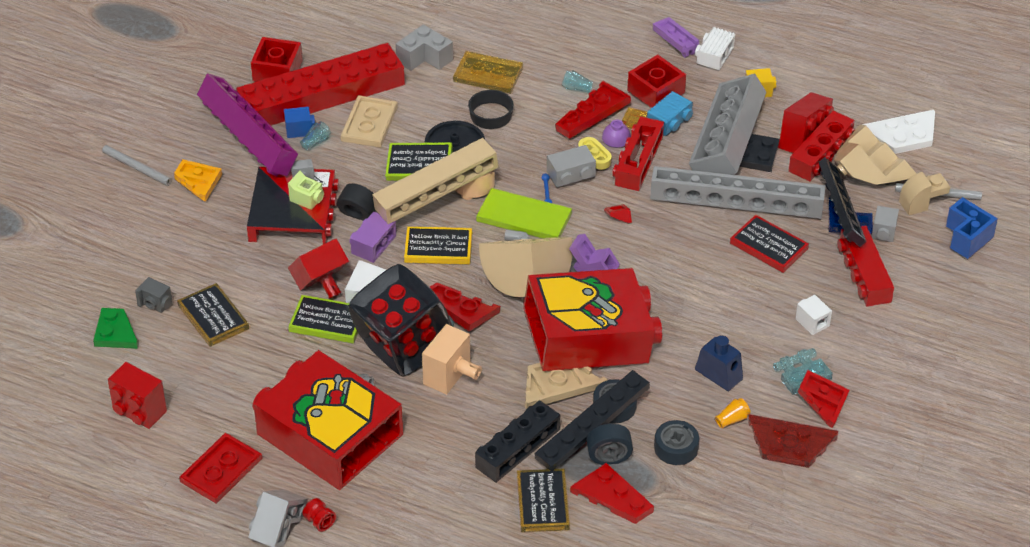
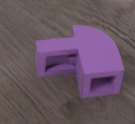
M585 233L579 234L569 248L577 260L573 266L577 272L617 269L620 265L610 248L595 250Z

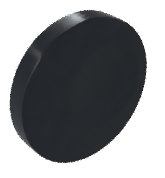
M454 120L442 122L432 127L427 132L424 142L452 143L453 153L481 138L485 140V137L477 126L465 121Z

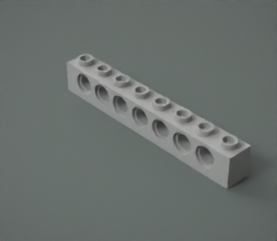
M654 166L650 199L821 219L825 185Z

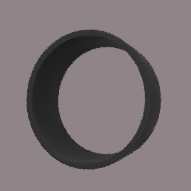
M483 90L474 94L468 102L471 120L481 128L498 129L508 124L511 120L514 103L512 98L502 91ZM496 103L504 106L509 112L499 118H483L476 115L474 110L482 104Z

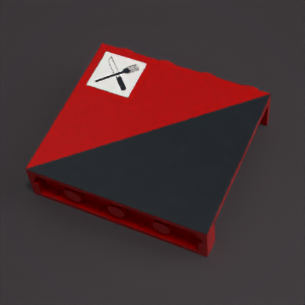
M258 167L247 222L248 242H257L259 230L322 233L323 244L327 243V237L332 235V224H330V221H334V208L332 206L337 204V194L335 191H339V179H335V170L314 169V179L322 183L324 197L311 210L290 201L288 183L292 180L291 170L288 176L281 174L275 176L267 172L266 167Z

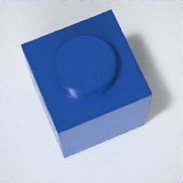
M309 107L284 109L287 138L312 136L311 127H315L314 114L310 115Z

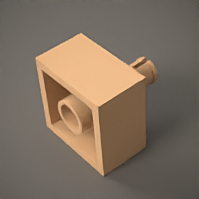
M448 324L442 328L422 353L423 384L446 395L463 374L477 380L482 371L481 366L470 362V334Z

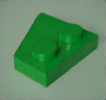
M101 308L93 339L94 347L138 349L137 339L125 310L120 308Z

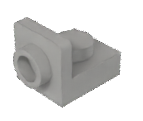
M312 159L294 162L291 168L292 178L301 171L306 177L315 180Z

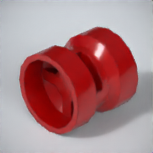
M314 498L309 501L302 512L303 517L309 522H313V526L320 532L328 530L336 520V513L332 509L326 508L325 503L320 498Z

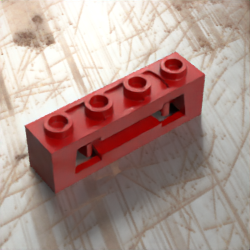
M640 116L637 124H633L631 137L626 139L625 151L620 152L619 164H615L612 176L615 177V186L640 191L663 139V121ZM640 141H642V145L644 146V148L639 157V166L637 168L638 162L634 160L640 149Z

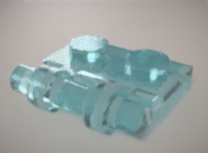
M814 348L800 350L791 357H782L780 361L773 364L776 372L780 370L785 371V373L781 374V381L792 395L798 393L797 391L807 370L832 380L833 373L821 358L815 361L811 360V358L817 356ZM798 363L802 364V366L797 368L793 366Z

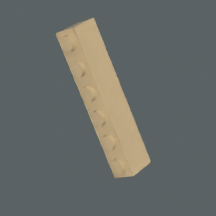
M481 138L372 194L375 210L387 224H390L498 168L497 153Z

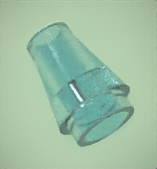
M567 70L562 86L569 90L590 93L593 81H590L574 70L572 72Z
M322 121L314 123L300 141V144L305 150L309 151L312 147L327 140L331 131Z

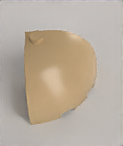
M572 237L479 243L482 268L488 280L500 292L509 296L525 297L528 275L569 272L572 261V253L569 249L572 245Z

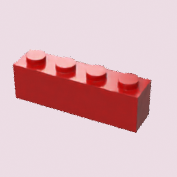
M867 226L861 227L867 241L861 247L855 242L850 243L844 237V229H842L837 245L839 251L844 255L845 266L850 268L853 283L857 284L859 297L863 298L866 307L892 303L894 285Z

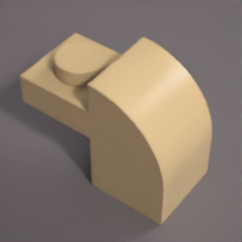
M920 172L908 179L903 185L899 202L908 215L928 211L930 198L948 194L950 192V185L941 173L926 177L923 172Z

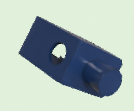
M726 336L714 337L701 348L695 370L729 392L743 380L741 353L729 344V339Z

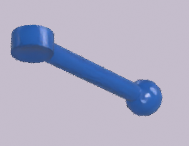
M544 173L541 177L544 181V201L552 203V200L549 197L548 180L550 179L549 174Z

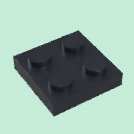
M751 134L739 167L772 173L780 139Z

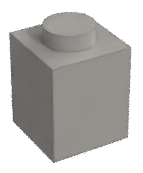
M877 206L872 239L893 242L899 209Z

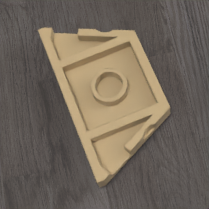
M540 363L529 365L527 369L525 408L533 406L539 400L548 404L595 391V388L600 383L607 381V378L603 376L600 379L592 374L590 367L542 371Z

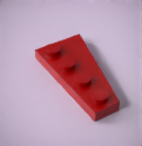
M602 81L599 84V88L597 90L593 89L585 101L581 100L575 110H570L555 124L556 131L570 139L630 104L631 96Z

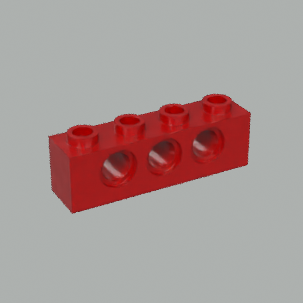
M833 110L790 156L789 172L809 182L816 175L819 176L820 171H822L819 161L826 157L832 162L834 155L855 131V120Z

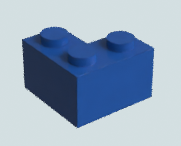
M962 197L949 208L946 227L953 230L950 248L965 258H970L994 237L998 218Z

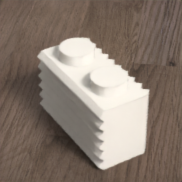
M713 27L710 33H705L703 44L698 45L695 51L697 64L720 71L723 63H725L734 48L735 33L727 32L723 29L720 30L719 28L716 29V27Z

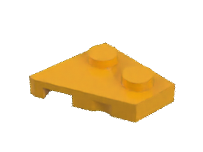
M182 159L174 172L175 180L203 201L208 199L222 176V168Z

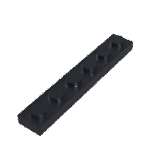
M824 157L819 161L822 170L820 174L826 181V188L830 191L829 198L834 203V211L840 218L838 222L844 229L843 235L850 243L855 242L861 247L867 241L841 174L836 166Z
M634 370L629 372L534 453L535 459L551 472L554 471L587 442V436L594 428L610 423L650 388V382Z

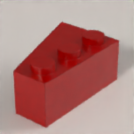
M810 92L785 109L778 149L794 153L834 110L832 106L833 98Z

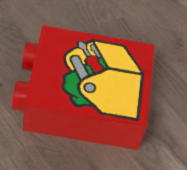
M633 268L528 275L523 309L542 371L649 363L652 345L660 344L662 341L661 320L658 316L650 317L649 314L651 308L650 290L647 285L639 286Z
M320 350L316 351L305 361L298 360L293 363L288 369L285 378L273 388L265 387L259 391L252 405L255 413L257 435L339 491L403 435L402 404Z

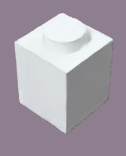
M816 295L803 299L797 304L796 320L810 334L814 335L830 326L832 310Z

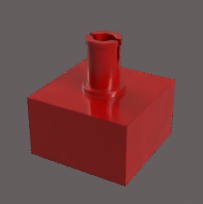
M336 238L299 256L288 269L300 291L317 282H321L328 298L331 299L333 296L335 297L342 293L332 275L339 272L349 260Z

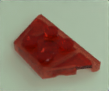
M749 414L748 424L754 432L755 442L759 446V453L764 460L809 468L816 461V458L826 451L827 446L838 438L839 431L751 414Z

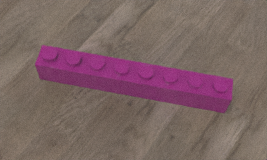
M207 73L197 93L203 101L202 103L212 110L211 113L220 118V122L230 129V133L239 138L238 141L248 148V152L258 158L257 161L267 168V172L275 176L279 174L288 176L298 153L223 77Z

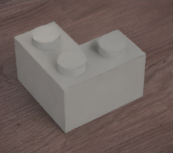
M423 24L396 43V55L403 66L410 71L424 61L440 70L453 61V41Z
M284 489L263 491L257 500L256 506L258 509L256 515L249 525L250 534L248 538L270 547L284 546L291 523L301 522L302 512L308 499Z

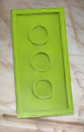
M491 188L476 216V221L508 230L526 232L528 235L543 239L561 237L572 215V208Z

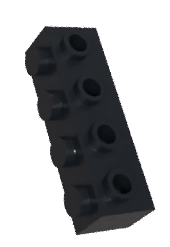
M540 400L533 406H529L521 416L513 419L505 429L497 432L489 442L477 449L475 452V468L497 483L560 430V414Z

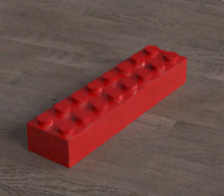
M384 43L237 87L236 91L272 126L285 122L284 109L309 107L311 114L354 101L358 96L367 97L405 85L404 66L389 43Z

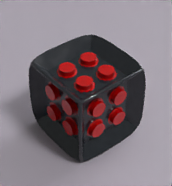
M401 264L394 265L385 270L360 290L349 303V313L360 337L377 357L401 376H406L421 367L423 351L446 324L452 326L445 306L434 291L411 270Z

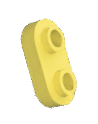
M585 137L579 141L578 147L586 145L596 160V169H606L611 165V153L597 139Z

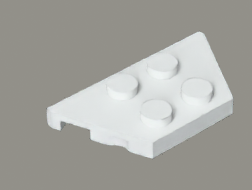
M929 110L862 125H866L879 141L886 142L891 150L897 154L932 146L935 111Z

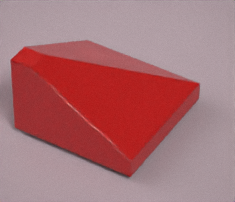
M624 204L604 209V212L609 216L632 223L631 211Z

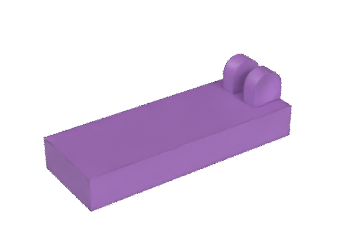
M670 17L653 23V31L679 50L684 58L688 57L689 53L691 55L695 54L699 40Z

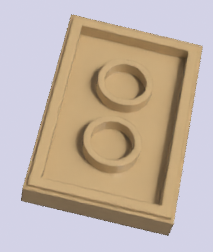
M358 96L342 131L341 141L381 148L398 108V102Z

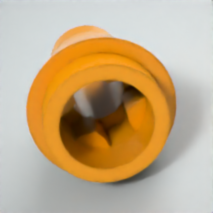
M733 399L720 414L715 416V421L723 429L728 425L747 419V415L751 411L744 399Z

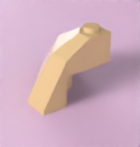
M859 125L838 150L834 159L838 164L836 168L843 176L849 175L850 177L875 185L907 180L916 175V172L906 160L898 158L886 142L879 141L866 125Z

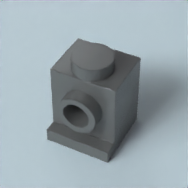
M150 277L135 290L137 306L139 307L145 305L149 309L162 313L172 304L170 286Z

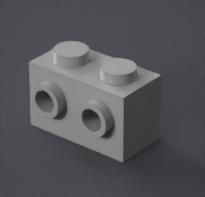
M583 145L547 155V173L556 187L595 177L596 160L588 147Z

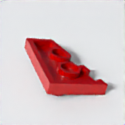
M440 283L430 286L445 306L449 318L468 331L473 330L500 313L501 306L494 303L492 306L482 303V299L478 297L473 299L465 297L461 291Z

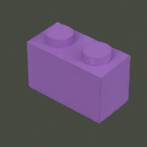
M373 212L368 218L364 219L361 227L352 233L349 241L351 244V254L374 263L396 237V221L387 224L380 214Z

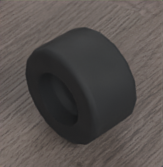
M355 183L347 184L337 199V207L344 215L364 221V219L376 211L372 196L374 193L362 185Z

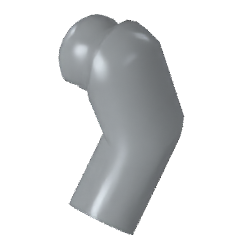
M507 229L504 237L505 240L509 241L531 239L526 232Z

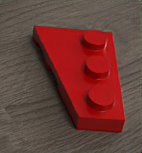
M607 463L570 486V493L576 496L581 494L589 498V502L595 505L598 503L610 508V512L634 524H637L654 512V505Z

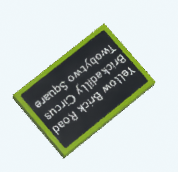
M390 143L385 174L386 181L401 180L452 154V143Z
M301 295L288 326L289 332L353 344L358 334L349 313V303Z

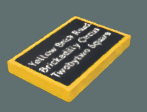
M407 226L404 263L470 264L472 228Z

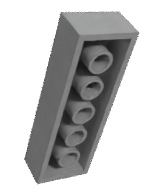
M755 73L719 83L689 162L692 170L734 175L738 172L766 94V90Z

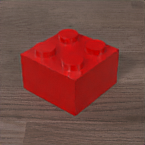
M262 37L251 61L252 81L257 82L299 69L303 61L301 42Z
M658 54L628 72L627 91L651 108L656 106L659 101L661 102L664 97L666 98L672 91L679 95L685 93L686 74Z
M125 362L108 378L112 408L117 414L124 415L135 424L150 429L167 412L162 380L128 362Z

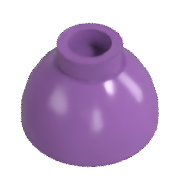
M618 119L613 120L607 125L602 134L603 142L615 148L625 146L627 137H631L629 128Z

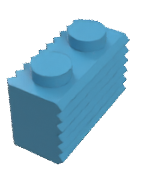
M672 91L666 98L664 97L661 102L659 101L656 106L648 111L647 118L663 121V134L666 136L671 131H676L683 121H688L692 117L693 102Z

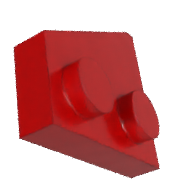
M807 370L797 392L824 422L833 428L850 390Z

